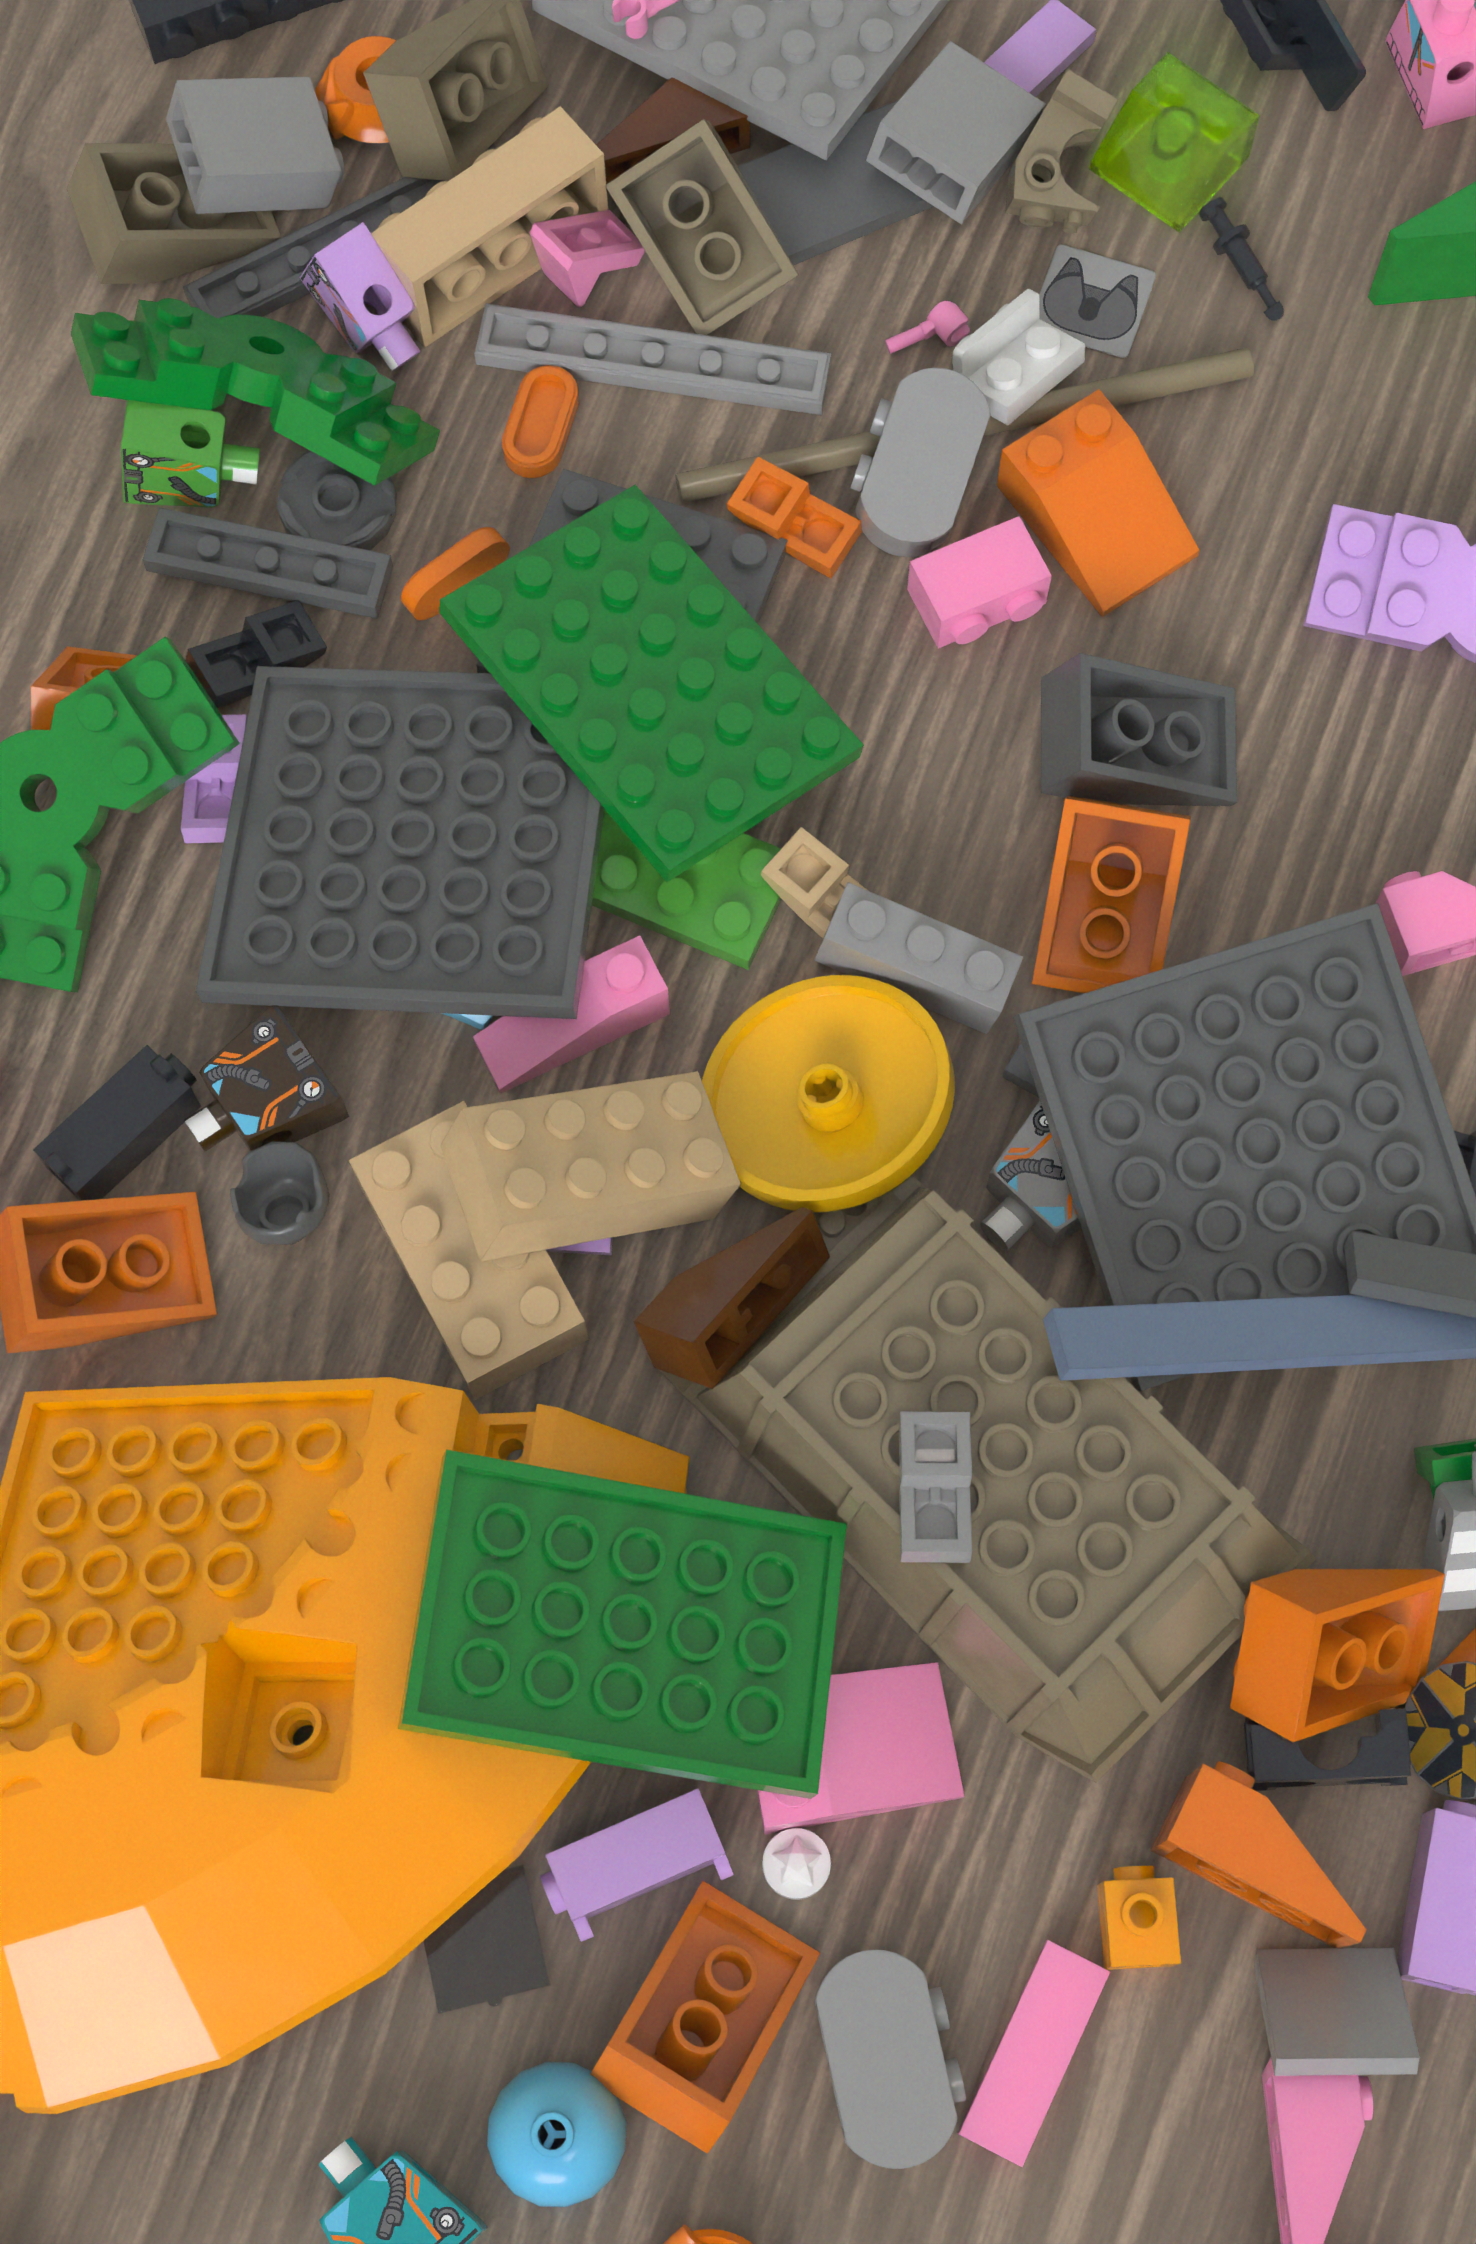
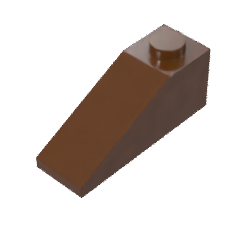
M671 77L596 144L604 153L606 185L703 119L712 123L730 154L749 149L750 121L747 120L748 116Z
M801 1207L675 1276L633 1321L654 1368L713 1389L830 1258L813 1211Z

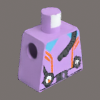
M364 222L314 254L299 278L355 353H359L373 344L391 371H394L421 352L402 324L415 310L414 303ZM364 304L371 305L378 315L371 314Z

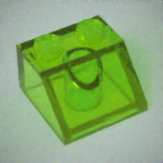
M1167 52L1131 90L1093 156L1089 170L1180 233L1249 158L1260 115Z

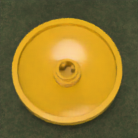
M830 975L802 980L785 986L756 1002L740 1015L723 1034L710 1056L702 1079L703 1086L741 1183L740 1187L763 1202L793 1211L801 1207L811 1209L813 1212H829L851 1208L880 1197L900 1185L926 1161L937 1146L949 1122L955 1094V1076L952 1060L944 1038L930 1014L915 999L902 990L879 980L852 975Z

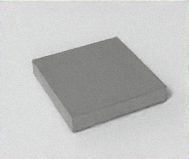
M1394 1948L1256 1949L1254 1968L1274 2076L1417 2074L1420 2056Z

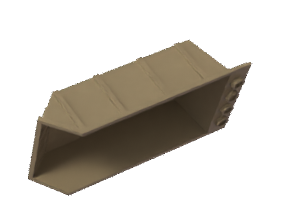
M911 1175L884 1195L864 1203L866 1210L860 1215H849L844 1209L829 1212H813L830 1258L721 1381L711 1389L665 1371H659L799 1515L847 1524L843 1560L1017 1738L1097 1783L1242 1635L1245 1621L1244 1604L1250 1592L1251 1582L1294 1569H1307L1316 1559L1309 1549L1263 1515L1252 1504L1256 1497L1245 1486L1238 1490L1162 1415L1164 1407L1152 1395L1146 1399L1124 1377L1060 1381L1043 1319L1052 1308L1062 1307L1052 1297L1046 1301L978 1234L974 1220L963 1209L957 1213L934 1190L929 1189L924 1183H921ZM648 1355V1356H647V1359L652 1363V1361H651V1359H650V1357H649V1355ZM900 1411L970 1412L972 1479L970 1484L972 1556L970 1563L900 1562Z

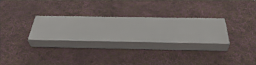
M488 303L485 304L474 353L476 365L530 372L540 366L553 365L567 370L577 380L822 415L831 366V353Z

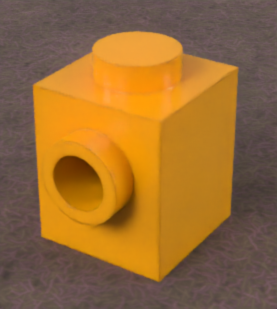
M1154 1866L1113 1868L1114 1880L1103 1881L1097 1885L1104 1969L1172 1967L1181 1964L1174 1878H1155Z

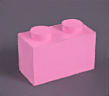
M1018 516L910 561L907 590L939 649L955 641L957 644L970 643L981 637L989 627L1005 620L1011 619L1017 622L1031 617L1046 604L1052 575L1023 521Z

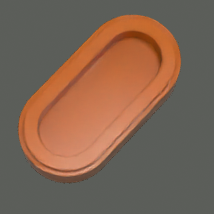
M553 365L540 366L528 372L520 383L502 437L504 460L510 470L525 478L543 477L551 473L560 463L579 406L577 383L567 370Z
M482 527L471 532L417 571L404 586L401 602L417 620H427L439 614L441 598L504 562L510 551L509 544L493 527Z

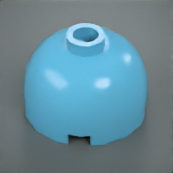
M544 2062L521 2071L500 2091L488 2117L487 2148L496 2174L515 2195L537 2206L569 2207L592 2198L615 2176L625 2152L627 2121L619 2098L614 2096L597 2078L590 2075L591 2070L576 2063ZM550 2120L561 2122L565 2130L556 2131ZM542 2126L545 2127L549 2134L544 2145L540 2139ZM556 2138H566L561 2147L551 2149Z

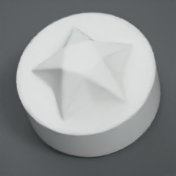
M791 1828L778 1833L770 1840L763 1854L762 1868L764 1877L771 1889L782 1897L800 1900L813 1896L825 1885L830 1873L831 1858L827 1846L818 1835L806 1829Z

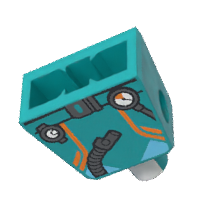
M351 2136L327 2155L318 2165L343 2196L336 2205L319 2219L330 2244H470L488 2228L473 2211L403 2150L396 2151L376 2168Z

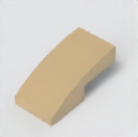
M802 827L761 871L762 878L822 938L825 936L847 882L867 890L847 874L849 864Z

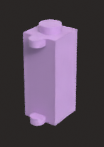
M698 1788L546 1854L552 1871L541 1875L540 1879L555 1915L567 1910L582 1942L594 1937L588 1919L712 1864L715 1865L721 1881L734 1874Z
M1445 1800L1443 1809L1434 1808L1423 1813L1421 1817L1397 1963L1402 1980L1476 1996V1805Z

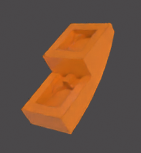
M760 457L756 458L726 504L727 509L750 528L765 532L778 540L780 538L787 539L786 553L832 579L862 533L861 520L811 495L808 482Z

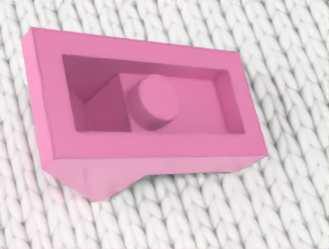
M610 210L537 222L533 224L529 232L543 272L578 308L585 304L600 273L637 266L645 252L638 238Z

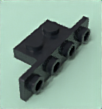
M1220 0L1225 14L1232 20L1248 48L1249 56L1257 64L1260 71L1302 69L1326 111L1339 110L1366 76L1364 65L1326 0Z

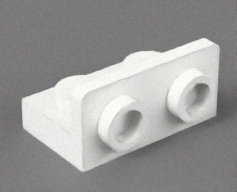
M1027 289L1011 303L1002 306L995 316L958 343L953 351V370L968 377L979 387L987 400L990 416L1009 425L1085 362V343L1040 320L1039 294L1031 289Z

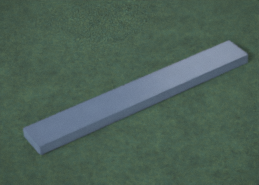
M1359 1295L1052 1308L1043 1319L1060 1381L1476 1358V1318Z

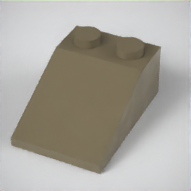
M470 0L395 41L363 72L401 176L449 181L469 168L549 87L521 0Z
M705 119L605 185L696 334H710L799 275L712 123Z
M85 143L66 188L100 284L157 283L248 255L281 238L272 211L196 214L174 144Z

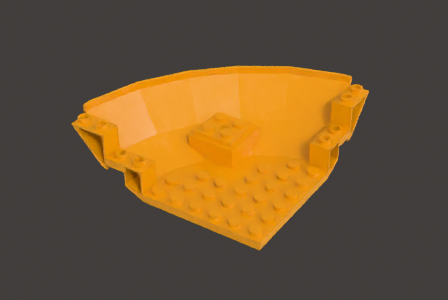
M392 1377L25 1392L0 1485V2093L14 2094L16 2107L25 2113L59 2114L228 2066L385 1975L515 1861L591 1762L398 1729L442 1457L447 1449L506 1460L510 1453L522 1449L523 1453L517 1460L506 1461L687 1494L686 1484L690 1461L689 1456L559 1407L537 1404L536 1412L479 1414L463 1390ZM312 1725L314 1731L310 1738L301 1745H293L295 1732L302 1726Z

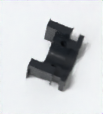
M1406 1709L1379 1710L1375 1717L1376 1736H1362L1358 1742L1357 1754L1354 1760L1342 1768L1333 1770L1322 1769L1310 1763L1302 1754L1298 1741L1283 1740L1275 1732L1245 1717L1244 1732L1247 1772L1255 1779L1252 1787L1255 1791L1310 1786L1408 1785L1407 1777L1411 1776V1759Z

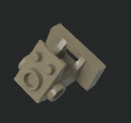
M1067 69L1008 173L1006 214L1019 215L1021 223L1034 227H1050L1054 225V221L1062 222V231L1071 234L1077 233L1078 226L1089 225L1100 206L1078 194L1066 184L1061 174L1060 156L1063 151L1074 146L1081 148L1085 152L1088 151L1117 103L1118 99Z

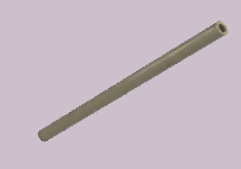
M1246 347L1052 390L1009 425L990 416L983 436L1045 423L1098 389L1114 407L1253 377L1254 362L1249 348ZM867 431L677 473L675 477L681 503L734 492L757 457L772 463L796 477L857 465L862 454L874 457L880 437Z

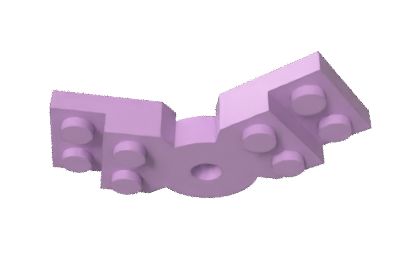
M1333 504L1329 512L1303 626L1421 652L1443 637H1446L1452 645L1451 647L1460 656L1476 663V544L1470 547L1457 525L1401 513L1388 516Z

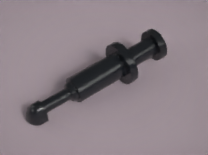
M1223 197L1210 201L1201 208L1198 214L1202 221H1210L1220 237L1214 243L1213 249L1217 255L1226 253L1247 288L1254 291L1257 290L1268 308L1264 311L1266 317L1272 321L1281 319L1284 315V308L1280 301L1276 302L1266 286L1268 275L1246 241L1250 235V230L1244 224L1236 227L1233 226L1224 211L1227 203Z

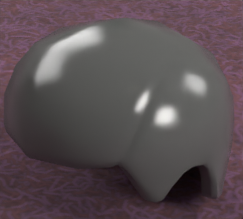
M272 1141L250 1151L243 1157L242 1179L236 1188L230 1189V1197L233 1211L236 1213V1221L246 1235L260 1244L293 1245L301 1241L321 1224L329 1206L330 1194L323 1171L313 1153L296 1142Z

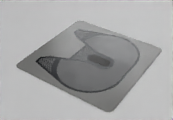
M1060 244L1056 247L1039 294V319L1085 343L1087 348L1125 358L1129 355L1156 278V273L1145 268Z

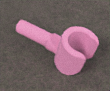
M614 0L612 4L613 21L620 22L623 18L632 16L625 23L626 34L630 38L639 39L647 32L648 18L680 0Z
M943 301L932 309L926 321L919 323V326L886 339L885 343L891 354L921 340H927L937 334L947 346L951 347L968 336L970 333V328L967 325L969 320L955 303Z

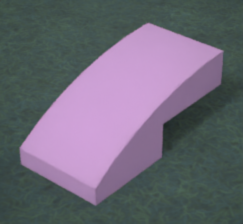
M247 714L222 715L240 744L185 781L181 832L185 843L224 842Z

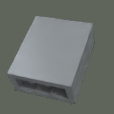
M950 41L881 120L866 161L962 225L1017 158L1038 122L1046 103Z
M310 77L176 81L166 121L196 214L329 207L336 185L343 180L344 162L339 148L333 147L328 132L327 109L323 101H318Z

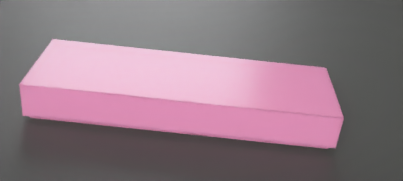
M1049 1940L1045 1941L960 2126L958 2135L1023 2167L1110 1971Z

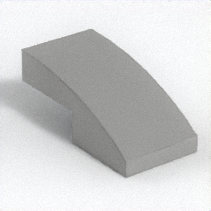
M900 1411V1562L970 1563L971 1561L970 1484L972 1479L970 1412Z

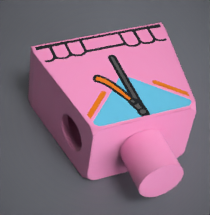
M1405 0L1386 37V45L1423 129L1476 115L1475 0Z

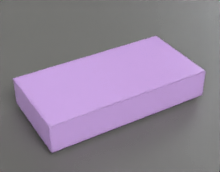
M1050 0L984 63L1037 97L1094 43L1096 29L1059 0Z

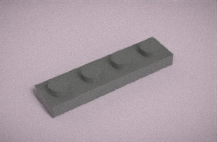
M160 507L142 559L148 572L289 601L299 600L303 604L376 619L379 617L393 569L391 555Z

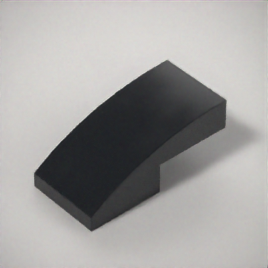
M298 600L245 617L241 632L189 648L185 661L216 708H220L252 695L257 666L304 668L326 653L327 646Z

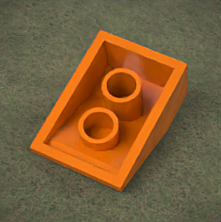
M1100 389L1002 449L997 487L1102 617L1198 557L1200 550L1136 433Z
M1070 795L1065 798L1032 984L1088 993L1163 969L1191 816Z
M196 1192L6 1207L0 1214V1311L7 1354L74 1347L214 1318L217 1315Z
M1294 1569L1251 1582L1250 1592L1244 1604L1245 1621L1239 1656L1233 1669L1235 1680L1230 1709L1284 1738L1296 1742L1376 1714L1379 1710L1390 1709L1406 1703L1413 1689L1427 1673L1445 1574L1435 1569Z
M1217 1761L1214 1769L1202 1764L1185 1777L1151 1847V1852L1332 1948H1342L1361 1943L1367 1929L1268 1797L1252 1789L1255 1783V1779L1230 1764Z
M702 1881L590 2075L597 2078L614 2096L708 2154L733 2118L815 1965L820 1952L710 1884Z

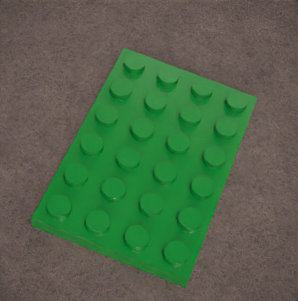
M636 484L440 599L439 613L666 883L861 756L863 743Z
M446 1449L441 1462L398 1729L812 1799L818 1794L847 1524Z

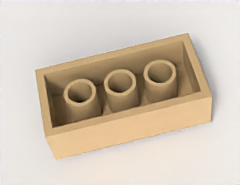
M561 106L543 118L539 117L531 120L518 135L497 149L485 151L475 160L472 166L449 181L437 183L428 191L424 198L402 213H394L388 216L371 233L414 303L415 310L403 323L424 347H427L483 309L486 303L490 304L541 269L529 233L534 223L608 210L604 153Z
M698 1071L462 1108L441 1143V1148L480 1261L711 1220L717 1216L741 1185Z
M462 1101L350 1159L349 1163L364 1195L473 1399L476 1400L589 1340L585 1320L546 1250L485 1261L479 1260L441 1148L442 1141L461 1109L467 1107L465 1101Z

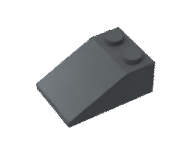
M1084 653L1077 654L1041 677V793L1062 798L1070 795L1130 805L1232 806L1236 804L1235 688Z

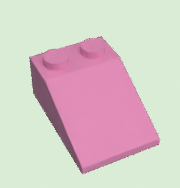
M938 1662L831 1675L818 1794L812 1799L757 1790L764 1834L964 1798Z

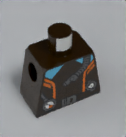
M272 1005L202 1066L199 1073L215 1100L184 1119L204 1152L235 1132L239 1134L249 1151H252L272 1141H299L342 1122L349 1115L341 1096L280 1007Z

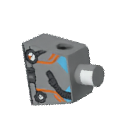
M1039 1101L993 1166L986 1186L1000 1204L980 1223V1227L986 1236L1004 1251H1008L1028 1230L1035 1234L1045 1245L1052 1248L1082 1228L1041 1101Z

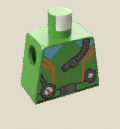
M127 400L121 442L123 503L216 507L220 503L222 480L257 484L260 448L226 444V417L219 412Z

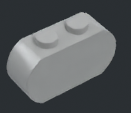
M945 368L919 370L899 382L893 402L883 398L880 400L869 432L880 437L874 457L865 454L861 455L850 489L861 492L855 512L857 519L861 520L863 533L876 547L884 552L900 557H917L928 554L946 542L947 536L952 529L991 415L987 400L982 391L972 380L959 372Z
M866 1950L854 1953L841 1960L828 1972L814 2000L844 2141L855 2154L874 2165L891 2169L910 2168L931 2159L946 2145L958 2119L954 2103L966 2101L964 2084L957 2058L944 2060L938 2034L939 2031L950 2029L941 1987L928 1989L924 1972L902 1955L886 1950Z

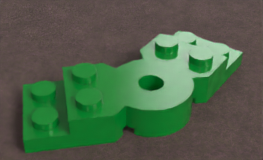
M164 298L158 302L139 299L134 321L127 320L119 314L105 311L98 312L95 315L74 314L71 337L92 396L211 411L224 404L226 393L249 403L271 407L269 420L275 432L374 486L435 450L440 430L422 421L420 415L414 410L391 404L396 382L379 374L374 365L363 359L324 353L312 338L285 323L265 317L241 314L216 318L197 307H191L189 304L173 298Z
M167 637L162 638L116 671L104 670L55 704L50 730L41 729L19 732L0 743V978L68 992H78L101 875L100 867L89 850L84 847L91 843L101 831L110 808L139 814L240 744L173 641ZM51 778L57 789V797L49 809L41 811L35 802V792L40 783Z

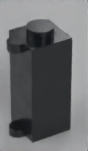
M146 1045L37 1145L33 1151L45 1167L79 1201L103 1199L185 1122L184 1119L194 1114L201 1107L191 1088L197 1079L175 1055L170 1053L164 1059Z

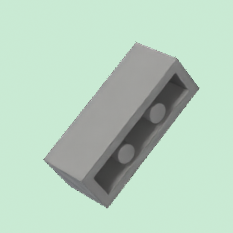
M847 882L814 961L846 975L867 977L890 984L907 993L922 1007L987 1034L1002 1012L1023 956Z

